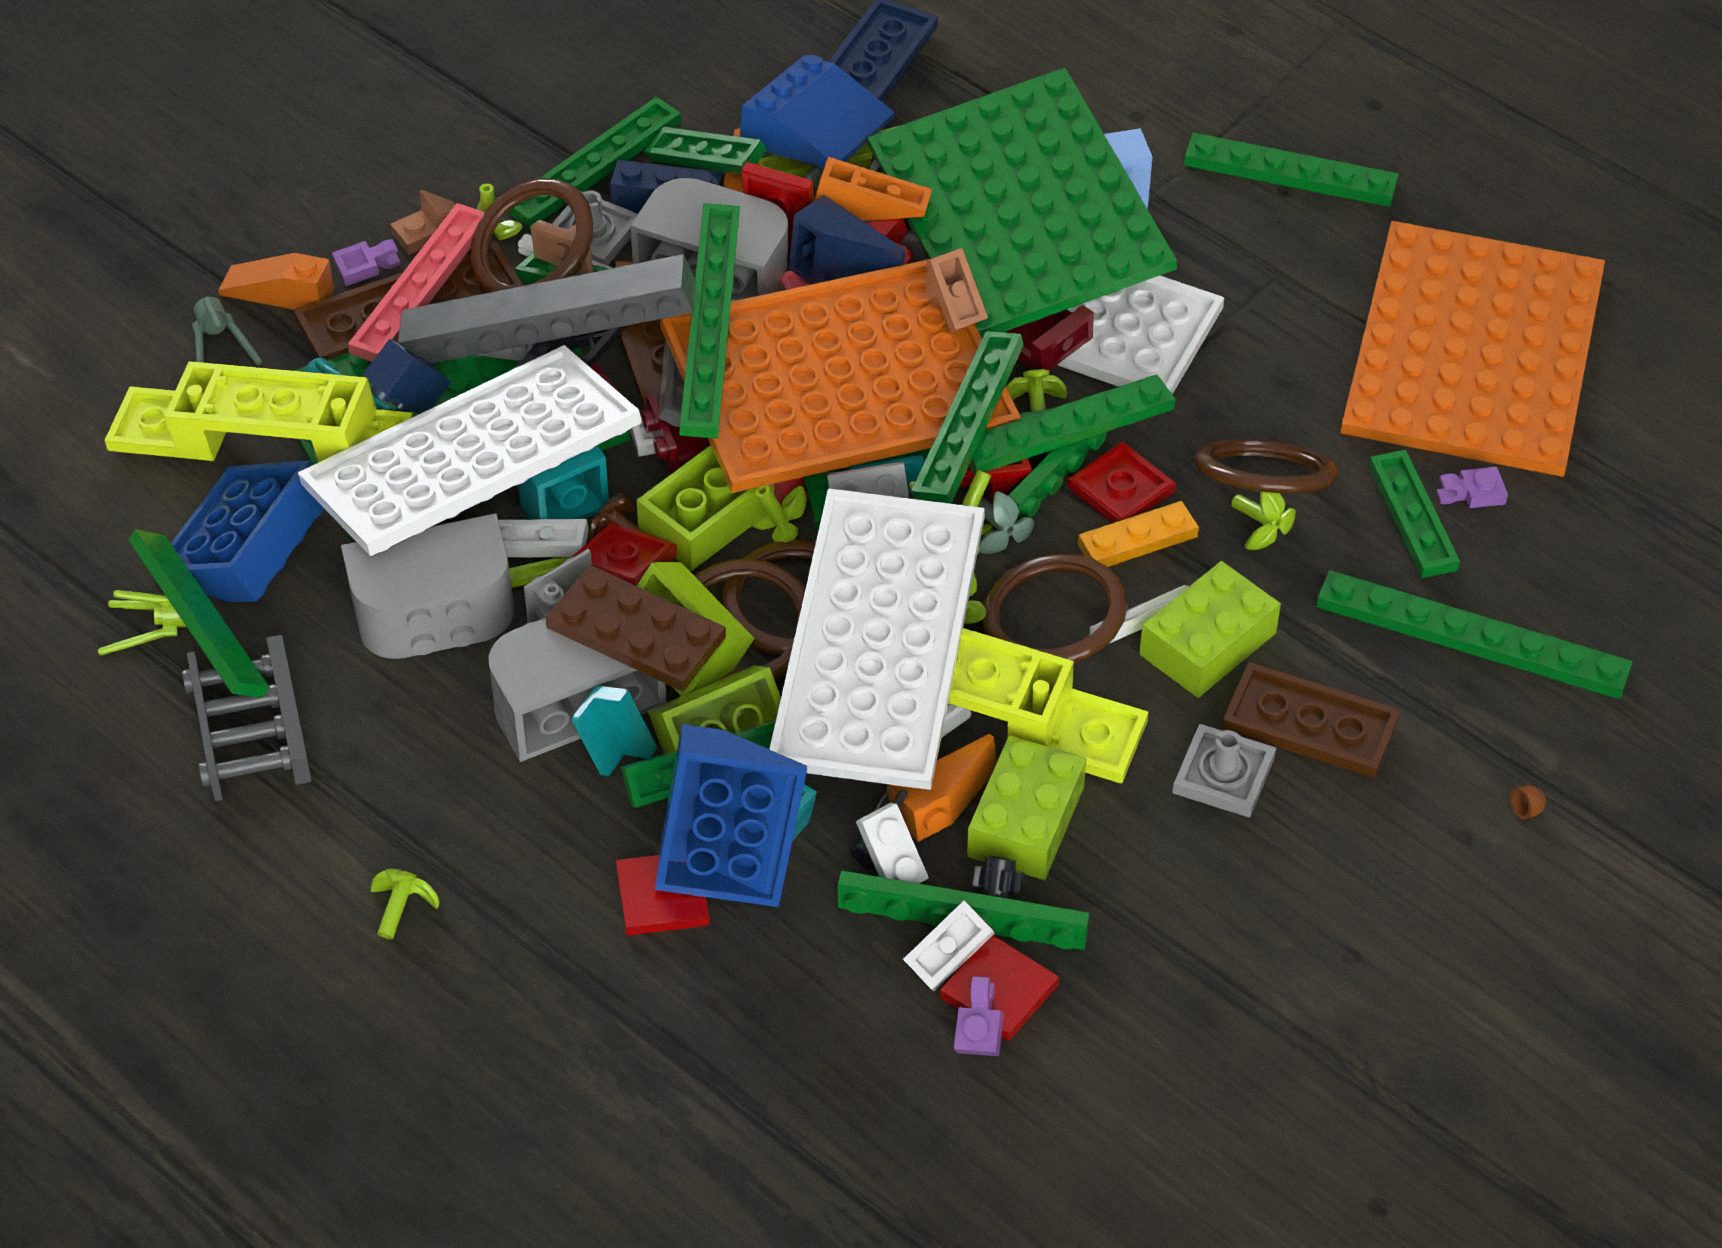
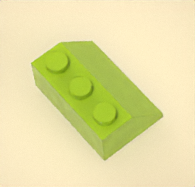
M652 562L637 584V587L726 627V638L684 692L674 688L681 696L712 684L732 671L755 639L681 562Z
M754 665L648 710V714L664 753H668L678 749L682 724L720 729L733 733L777 719L781 696L770 667Z

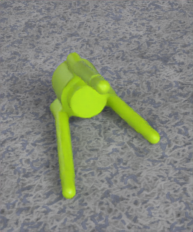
M115 590L113 592L114 597L128 600H110L108 602L110 608L154 610L155 625H163V628L98 649V654L105 655L162 637L178 636L177 628L186 627V625L165 595Z

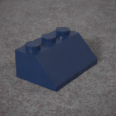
M618 160L610 182L611 203L639 214L654 190L665 182L679 178H693L724 187L725 173Z

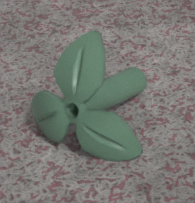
M996 492L993 505L985 498H981L978 507L984 508V518L996 528V531L989 532L980 540L979 553L993 554L1006 549L1009 536L1011 535L1017 543L1029 537L1034 527V521L1032 518L1023 517L1015 522L1019 509L1012 498L1004 493Z

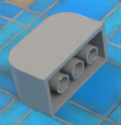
M679 178L665 182L657 187L630 225L632 260L634 264L684 254L694 277H696L703 203L740 206L732 299L741 300L782 291L781 277L785 272L789 271L788 220L784 211L770 201L702 180Z
M496 513L429 527L422 533L404 539L392 545L389 549L372 556L357 542L341 545L360 638L364 646L375 655L390 659H401L416 655H426L431 652L454 647L468 646L500 635L509 627L513 620L515 607L508 557Z
M546 618L536 622H529L520 628L504 634L494 643L489 653V669L495 716L520 762L581 739L572 723V717L596 685L628 690L641 715L666 703V686L664 682L546 627Z

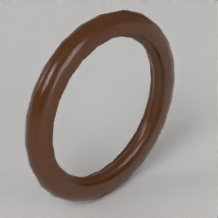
M539 178L516 185L498 197L485 211L479 221L471 243L470 258L473 273L480 287L487 293L521 287L506 284L493 274L488 263V246L497 225L511 209L523 201L542 195L560 198L570 206L576 220V234L572 247L560 265L545 278L532 284L574 276L585 260L593 238L591 209L582 192L572 184L559 179Z
M1232 439L1213 442L1202 446L1194 456L1196 467L1211 479L1230 486L1258 492L1282 494L1314 492L1330 487L1339 476L1337 466L1330 458L1305 447L1271 440ZM1230 456H1264L1296 462L1308 466L1317 472L1303 476H1269L1233 469L1216 460Z
M805 540L770 543L751 551L742 559H755L770 563L784 559H806L812 561L816 543ZM748 577L725 580L721 590V604L755 638L750 646L766 654L781 656L794 639L771 636L749 623L740 605V593Z
M1070 553L1046 554L1022 561L1005 571L992 584L983 601V605L986 608V616L981 620V628L985 635L1018 644L1006 635L1001 626L999 612L1002 602L1019 584L1035 576L1052 572H1074L1097 581L1107 596L1108 610L1106 618L1097 630L1080 642L1061 648L1031 649L1074 661L1075 664L1103 650L1116 637L1124 623L1128 608L1126 591L1120 579L1106 565L1093 558Z
M735 559L714 564L695 575L706 589L718 582L741 577L764 579L776 584L793 601L799 621L806 588L799 579L782 567L761 560ZM794 640L780 657L768 664L762 665L763 667H770L774 680L787 674ZM733 669L728 674L723 676L721 679L733 675L737 672H740L744 669Z

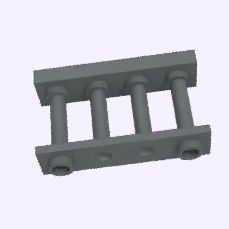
M282 635L267 637L269 654L262 655V659L252 661L261 675H265L266 678L274 677L275 684L268 685L270 688L263 698L236 695L205 701L202 687L224 682L215 668L199 671L195 652L187 653L189 669L182 670L186 694L194 693L206 757V762L199 763L203 787H212L214 801L223 800L220 779L284 767V771L293 770L295 785L312 782ZM271 705L272 709L280 707L281 714L275 715L274 720L210 732L208 717ZM278 736V739L286 738L287 745L281 746L280 751L216 764L213 748Z

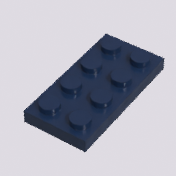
M874 0L829 62L836 64L881 102H884L937 29L938 16L889 0Z

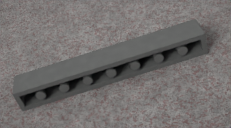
M684 254L406 309L402 310L398 344L432 364L694 313L696 280Z

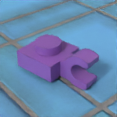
M393 239L385 240L371 248L368 247L366 241L332 252L334 264L345 286L380 275L378 267L393 269L401 265L396 254L398 249Z
M1497 467L1461 470L1459 477L1456 474H1444L1439 478L1443 489L1436 490L1440 504H1451L1456 501L1466 500L1469 509L1506 504L1508 493Z
M973 977L971 983V1008L959 1007L954 1042V1050L957 1053L999 1056L1004 1014L1001 1010H992L995 984L990 983V978Z

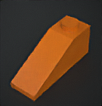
M828 157L815 201L825 195L862 221L924 217L932 189Z
M291 253L231 265L218 292L219 296L294 310L331 297L334 287L329 259Z
M988 734L937 760L931 790L898 785L887 786L890 803H892L902 789L908 791V795L902 802L899 810L910 835L917 842L952 825L991 777L997 764L994 737Z

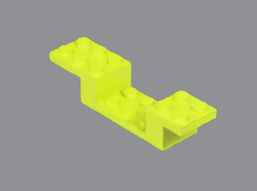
M189 361L175 391L129 387L104 441L108 451L214 461L227 432L305 439L312 441L319 463L413 418V413L376 409L368 378Z
M965 628L962 630L948 704L1007 721L1008 736L1011 735L1087 758L1085 773L1122 784L1148 722L1149 713L1148 711L1072 689L1074 661Z

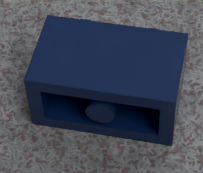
M391 339L387 341L363 373V376L374 384L371 391L388 404L391 402L402 412L413 410L418 414L431 409L452 382L428 361Z

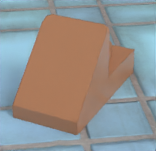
M420 190L421 210L390 224L391 234L408 255L422 249L456 205L453 201Z
M539 220L530 226L534 257L559 266L572 247L576 234V224L568 229H564ZM591 246L581 267L576 272L582 275L593 272Z
M962 248L927 260L926 298L927 301L938 298L950 332L988 318Z

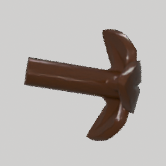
M617 493L605 502L600 509L601 513L592 520L589 530V541L604 526L609 525L611 522L642 532L624 516L635 511V507L628 497L622 493Z

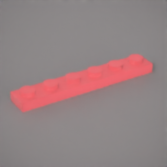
M456 203L348 343L350 355L372 362L389 339L398 343L402 310L426 306L430 303L471 249L476 227L485 212Z

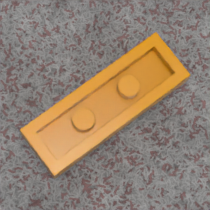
M1179 501L1079 534L1078 546L1084 556L1093 558L1110 567L1197 538L1199 526L1184 503Z

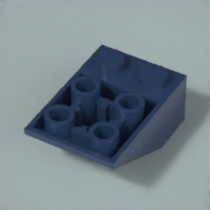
M823 195L794 214L788 269L812 285L904 265L906 250Z

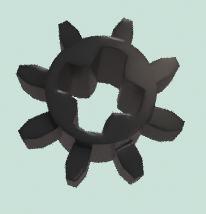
M985 856L984 866H974L971 886L981 887L980 894L1011 899L1012 892L1020 893L1022 890L1024 872L1015 871L1016 860Z

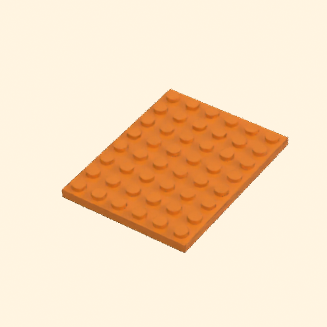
M1391 221L1340 434L1564 477L1605 260Z
M927 260L731 302L718 439L708 438L731 493L932 448L982 338L975 324L950 332L938 298L927 301ZM692 313L663 318L660 321L661 330L683 381H685ZM1006 386L985 430L1021 419Z

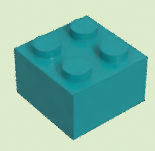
M596 445L591 450L575 455L561 462L560 465L549 468L529 478L524 483L518 484L521 509L529 520L586 519L601 512V507L609 500L605 455Z

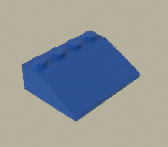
M806 55L801 57L742 105L740 137L761 140L767 149L766 152L825 168L828 157L846 162L868 142V137L878 134L894 119L895 112L836 64L823 61L821 57L816 55Z
M310 460L227 467L171 542L206 595L226 602H253L265 594L266 587L285 566L288 556L296 545L302 542L306 531L313 521L324 511V507L301 485L298 472L312 466Z
M682 724L658 852L655 890L779 907L807 773V765L725 730Z

